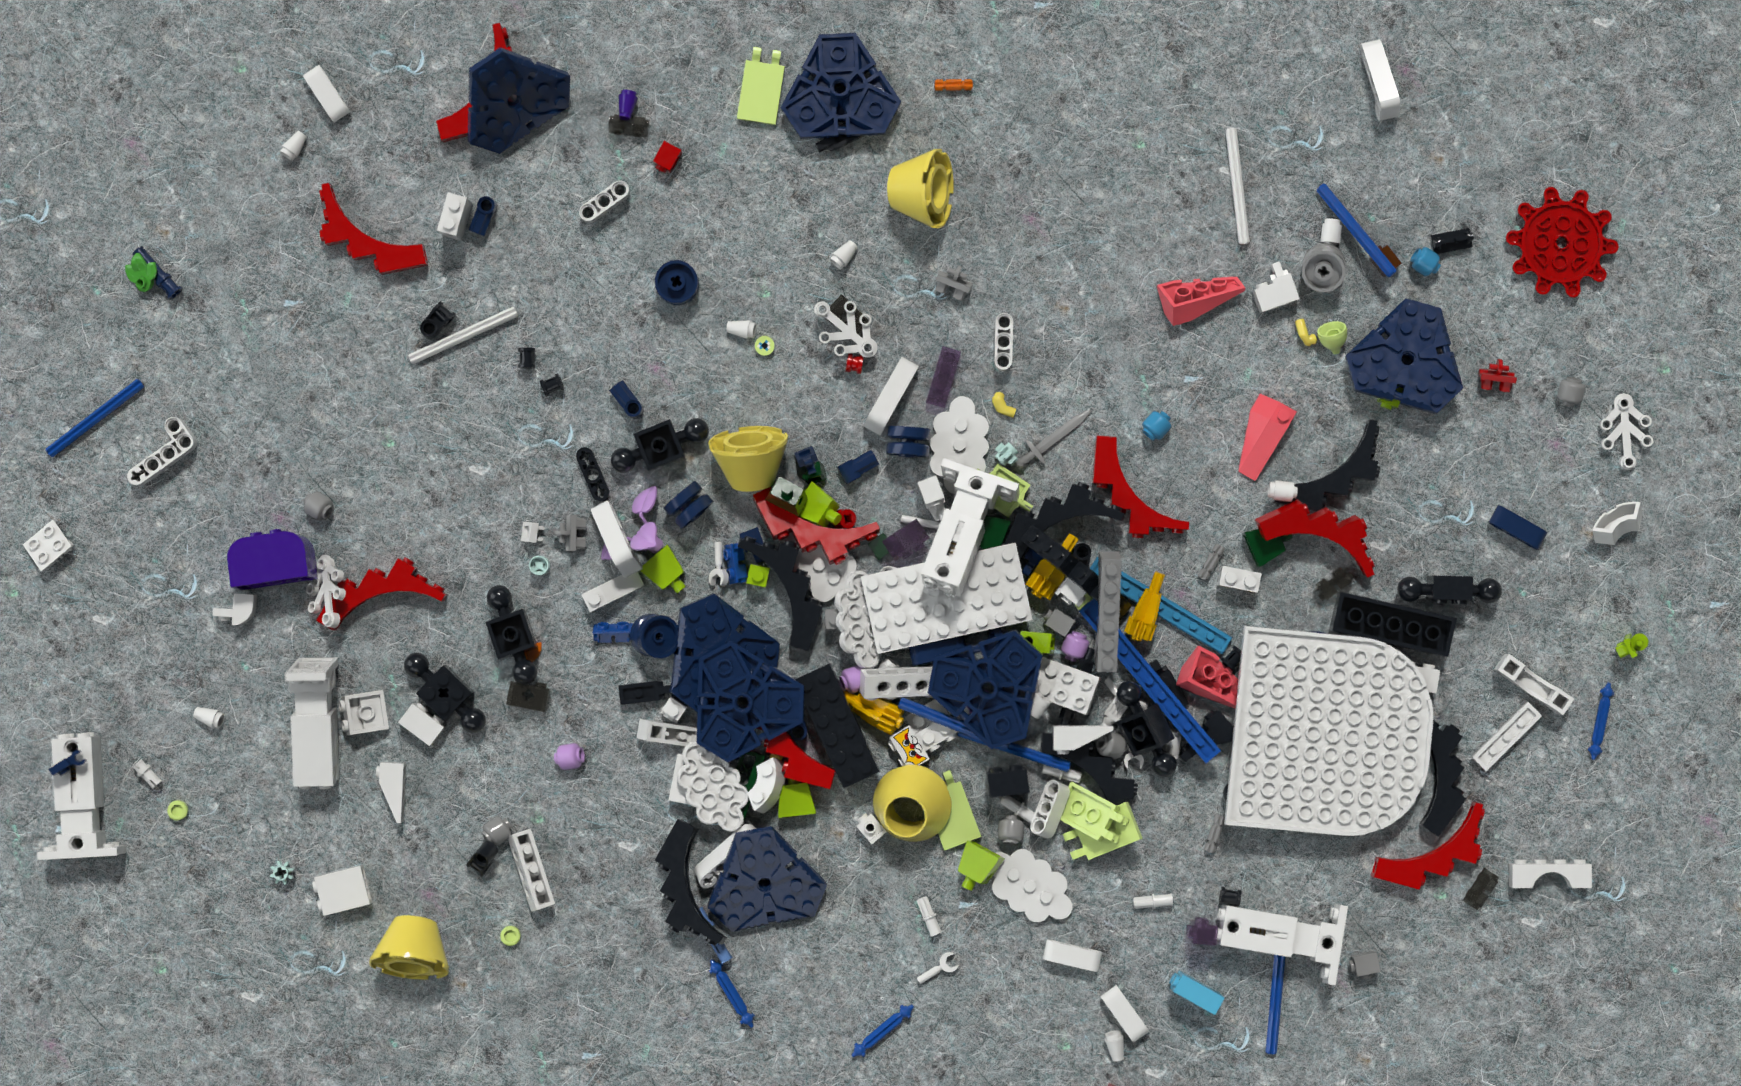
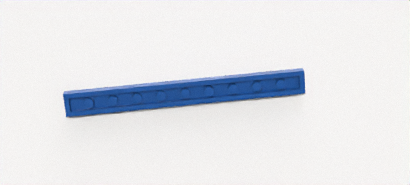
M1093 599L1079 612L1097 632L1099 604ZM1119 629L1117 658L1152 700L1158 703L1162 712L1202 760L1208 763L1221 750Z

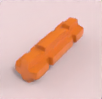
M936 79L934 88L936 91H943V89H946V91L972 90L973 81L972 79H964V81L962 79H946V81Z

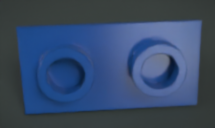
M738 543L724 545L723 556L725 561H727L728 569L726 571L729 575L730 584L747 582L746 564L739 565L738 561L745 560L744 550L738 547Z
M600 622L594 624L593 639L598 643H612V636H615L616 642H630V631L633 623L618 622L617 624H609L607 622Z

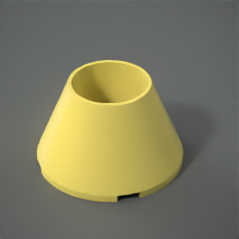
M933 149L892 167L887 182V196L891 208L932 228L939 229L945 225L952 207L949 204V196L954 192L953 170L948 154L942 152V149Z
M747 426L738 428V432L729 433L728 430L723 431L709 440V449L731 487L737 491L751 492L769 488L774 484L788 442L787 433L783 434L782 429L776 427Z
M905 765L890 770L881 778L874 792L873 808L877 820L889 834L904 841L918 842L930 839L944 828L951 814L952 800L947 785L934 771L920 765ZM900 797H909L916 800L922 806L925 818L916 822L904 820L896 813L893 800Z
M403 915L395 917L369 959V965L373 969H376L377 966L382 968V973L401 978L428 980V976L437 975L436 978L438 979L447 976L449 973V966L437 923L420 916Z

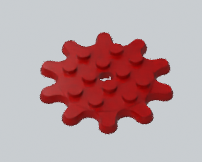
M1548 187L1543 193L1544 204L1542 207L1534 208L1525 202L1518 206V214L1524 219L1525 225L1519 231L1512 230L1506 234L1507 243L1516 245L1522 250L1521 258L1514 262L1512 269L1518 275L1528 271L1534 272L1538 278L1535 289L1541 295L1547 294L1553 284L1560 283L1565 287L1566 294L1569 297H1577L1581 292L1580 281L1583 277H1591L1596 282L1605 280L1607 273L1600 265V257L1604 254H1614L1619 248L1615 240L1607 239L1602 234L1603 227L1611 221L1612 215L1608 210H1601L1598 213L1589 212L1586 206L1589 195L1585 190H1578L1570 201H1563L1560 199L1556 188ZM1559 237H1563L1566 240L1567 244L1564 248L1558 247L1556 243Z

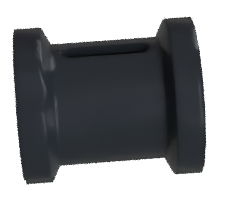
M518 348V352H520L518 368H536V365H534L535 348Z
M558 373L555 374V377L545 381L540 380L546 397L549 396V393L565 389Z
M1235 645L1232 647L1233 650L1225 658L1221 659L1233 672L1236 670L1235 667L1240 663L1241 650Z
M1221 887L1219 904L1228 903L1239 907L1242 890L1233 891Z

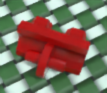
M1497 359L1496 364H1489V369L1491 370L1479 368L1478 375L1480 377L1481 389L1492 390L1493 381L1500 382L1499 391L1510 392L1513 383L1516 384L1517 377H1515V373L1508 372L1509 366L1503 365L1502 359Z

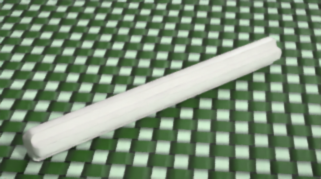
M1227 128L1226 140L1238 242L1243 245L1248 244L1250 240L1237 129Z
M514 307L504 310L409 354V360L412 364H416L512 320L518 316V313Z

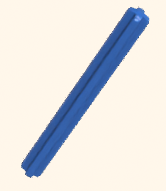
M1326 184L1320 185L1317 188V193L1388 278L1393 276L1397 270L1330 188Z
M139 379L134 380L45 449L48 455L54 457L142 390L144 388L143 383Z
M904 697L899 701L898 708L980 740L962 724L964 722L962 720ZM1009 744L1000 746V747H998V748H1001V749H1003V750H1007L1008 747H1009Z
M957 732L959 737L986 745L978 739ZM1010 743L1007 750L995 748L1068 772L1071 766L1070 761L1015 743Z
M1274 955L1266 1053L1272 1055L1277 1053L1286 957Z

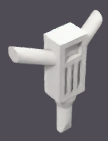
M1107 676L1104 683L1114 695V698L1104 711L1105 716L1101 725H1112L1121 718L1128 707L1118 701L1116 695L1117 687L1110 677ZM1139 701L1142 708L1149 705L1148 702Z

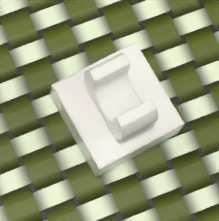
M523 522L521 541L532 543L542 541L543 538L538 537L537 533L538 530H544V527L538 526L539 523Z

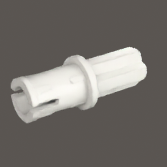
M1043 765L1042 774L1058 777V780L1065 779L1079 783L1082 776L1081 771L1073 769L1065 772L1047 765Z
M1011 796L1002 797L1000 803L1014 812L1015 816L1018 815L1031 824L1035 812L1024 806V802L1020 803Z
M1153 893L1152 896L1134 897L1133 906L1135 909L1151 907L1156 909V907L1173 906L1172 893L1154 895Z
M928 897L919 898L917 903L923 916L922 921H925L930 937L941 933L942 930L935 917L937 914L933 912Z

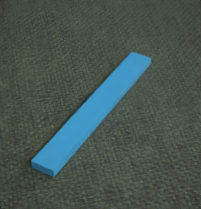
M1096 557L1090 567L1097 575L1099 557ZM1121 571L1120 594L1138 603L1146 588L1149 589V587ZM1161 595L1158 617L1218 653H1224L1232 639L1231 636Z

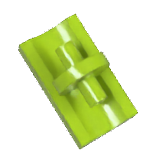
M1629 633L1625 635L1624 641L1618 643L1615 648L1620 658L1629 654L1634 658L1638 656L1639 651L1644 650L1648 646L1649 641L1647 636L1642 633H1637L1633 637Z

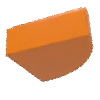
M542 642L537 643L538 648L524 652L527 660L533 662L539 657L542 650Z

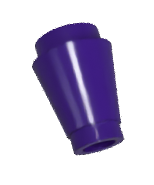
M625 89L621 90V94L618 95L619 118L622 120L631 119L638 100L635 91Z

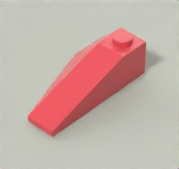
M1220 277L1204 282L1200 281V279H1193V282L1182 283V280H1174L1157 285V290L1164 314L1170 323L1175 326L1192 321L1245 291V286L1238 277Z
M1259 394L1249 413L1238 469L1239 473L1253 481L1257 480L1294 418L1295 410L1279 401Z
M1197 646L1182 666L1176 685L1193 694L1236 709L1238 678L1229 667H1225L1219 661L1220 658L1215 653Z

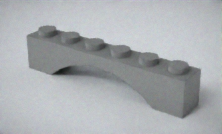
M1099 551V610L1094 658L1097 672H1117L1122 564L1119 551Z

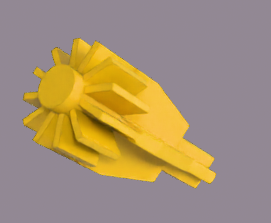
M1069 533L1061 546L1071 552L1079 539ZM1043 559L1039 562L1025 585L1031 588V593L1039 599L1043 596L1051 600L1054 592L1063 582L1065 575Z
M1155 571L1149 589L1146 588L1135 606L1133 615L1129 616L1124 632L1131 635V638L1136 641L1142 642L1143 639L1152 641L1157 627L1155 622L1162 595L1159 591L1165 574Z
M844 691L849 704L853 706V712L870 725L889 735H893L894 731L896 732V729H900L902 726L904 710L898 708V705L882 698H877V700L873 701L863 698L861 693L857 696Z

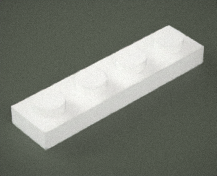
M1526 702L1471 758L1484 771H1487L1542 715L1529 702Z

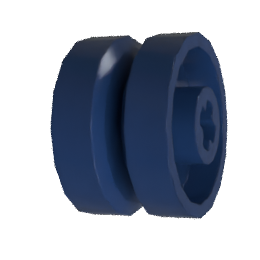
M672 260L663 264L658 269L655 276V288L665 302L674 306L685 305L691 302L697 295L699 278L694 268L687 262ZM680 280L681 285L675 287L674 282Z
M888 426V437L897 439L899 442L887 443L886 454L905 458L929 457L930 447L927 444H920L918 441L930 440L931 429L910 426Z
M696 481L683 489L663 508L669 516H674L679 511H682L675 519V523L681 530L697 520L714 502L708 494H703L697 500L695 499L702 491V487Z
M651 613L641 615L631 627V645L636 652L643 656L659 659L669 657L678 648L675 646L678 625L668 616Z

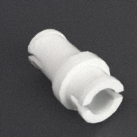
M141 759L132 768L137 772L136 775L138 777L141 776L153 789L162 780L150 769L151 766L149 764L146 765Z

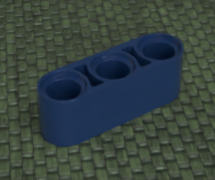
M1497 505L1488 521L1492 526L1536 550L1539 549L1548 533L1500 505Z
M964 635L908 647L912 666L932 662L937 655L965 647L966 641Z

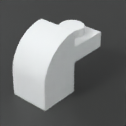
M234 594L233 609L213 608L212 616H218V620L230 621V617H232V625L244 624L255 614L257 595Z

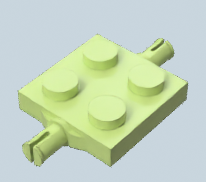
M997 463L989 474L1018 483L1020 496L1017 502H1006L998 496L994 509L1008 518L1014 509L1019 506L1030 512L1033 505L1024 500L1025 493L1030 484Z

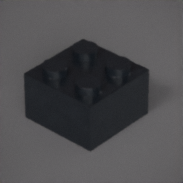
M1021 764L1009 765V769L1002 770L1001 767L989 768L990 772H986L990 798L1030 793L1027 769L1022 767Z

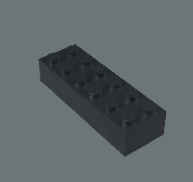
M1337 592L1329 630L1448 657L1457 618L1349 593Z
M831 663L795 679L804 685L805 707L843 789L880 772L881 770Z

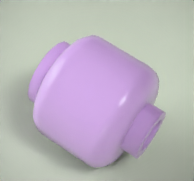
M1072 631V633H1068L1065 636L1061 651L1066 654V659L1076 662L1077 659L1085 657L1089 647L1086 635Z
M858 665L844 669L839 677L843 691H847L850 694L860 691V673L862 668Z
M576 743L560 745L557 753H554V761L562 770L577 769L585 760L583 748L579 747Z

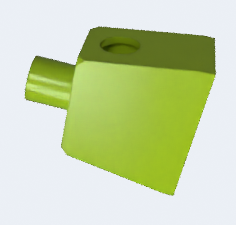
M811 481L805 491L808 500L799 517L822 527H827L830 522L837 525L842 518V515L836 512L839 504L821 487Z
M666 545L642 565L643 569L640 571L662 590L670 585L678 594L686 587L679 578L685 571L669 545Z
M1021 631L1020 634L1026 640L1028 638L1033 639L1032 645L1041 653L1054 654L1056 634Z
M787 778L788 784H783L779 794L778 818L816 814L809 784Z
M967 841L958 867V872L966 876L961 886L972 891L976 882L987 884L1005 858L975 841Z

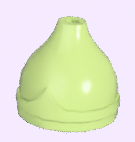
M1328 322L1318 328L1317 336L1324 347L1328 348L1333 354H1339L1347 339V327L1343 322Z

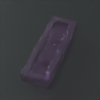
M942 346L927 396V404L945 409L961 351Z

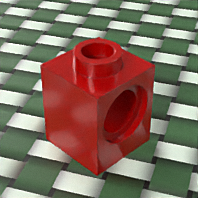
M664 141L653 160V163L656 165L655 168L662 173H666V171L672 173L682 154V150Z

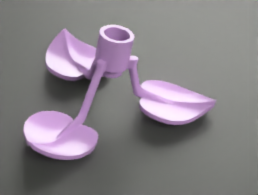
M656 486L642 491L632 504L633 513L639 514L644 523L633 538L627 537L631 548L634 550L648 549L652 553H657L663 546V541L657 537L656 524L647 522L644 517V513L649 512L655 504L657 497ZM604 544L601 558L602 560H612Z

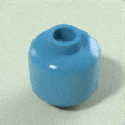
M1428 247L1418 248L1410 259L1412 268L1423 276H1429L1431 273L1436 274L1441 266L1439 264L1440 256Z
M1153 411L1142 423L1144 428L1142 431L1153 441L1155 439L1161 440L1172 427L1169 422L1171 418L1163 411L1160 413Z

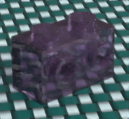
M915 519L882 542L895 561L901 557L905 560L914 554L912 550L916 553L925 546L923 542L928 540L929 536L918 520Z
M1195 917V921L1190 920V925H1186V937H1188L1192 944L1216 946L1218 925L1214 922H1209L1207 918Z

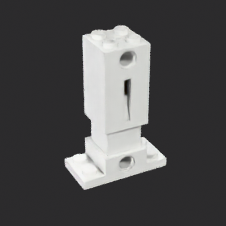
M943 459L941 464L942 475L946 481L955 483L956 496L951 509H945L921 572V577L926 588L936 591V589L942 590L945 595L955 597V595L961 597L985 533L984 520L988 509H994L998 496L1006 502H1017L1020 496L1019 484Z
M338 657L298 658L285 673V681H289L290 693H295V711L291 715L293 787H299V789H310L311 786H319V789H330L339 778L337 708H332L331 690L336 685L335 669L338 666Z
M94 732L78 733L77 737H74V733L57 735L56 739H51L53 766L76 751L75 744L78 745V750H81L76 759L78 761L86 759L87 762L79 766L72 765L69 767L71 771L61 777L59 774L53 776L55 811H60L61 834L56 835L57 845L43 847V851L37 852V860L117 856L126 853V845H120V842L106 843L105 830H100L99 808L104 807L100 736H94Z
M1335 904L1334 908L1331 907L1329 915L1332 923L1316 921V924L1313 925L1297 922L1298 918L1222 905V908L1218 909L1217 920H1220L1219 928H1215L1214 940H1217L1216 944L1274 955L1292 957V953L1310 956L1312 961L1325 963V967L1322 966L1320 971V978H1323L1322 982L1336 985L1348 906ZM1233 921L1235 929L1229 932L1227 928L1228 923ZM1327 937L1329 943L1328 946L1324 948L1322 946V941L1324 938Z

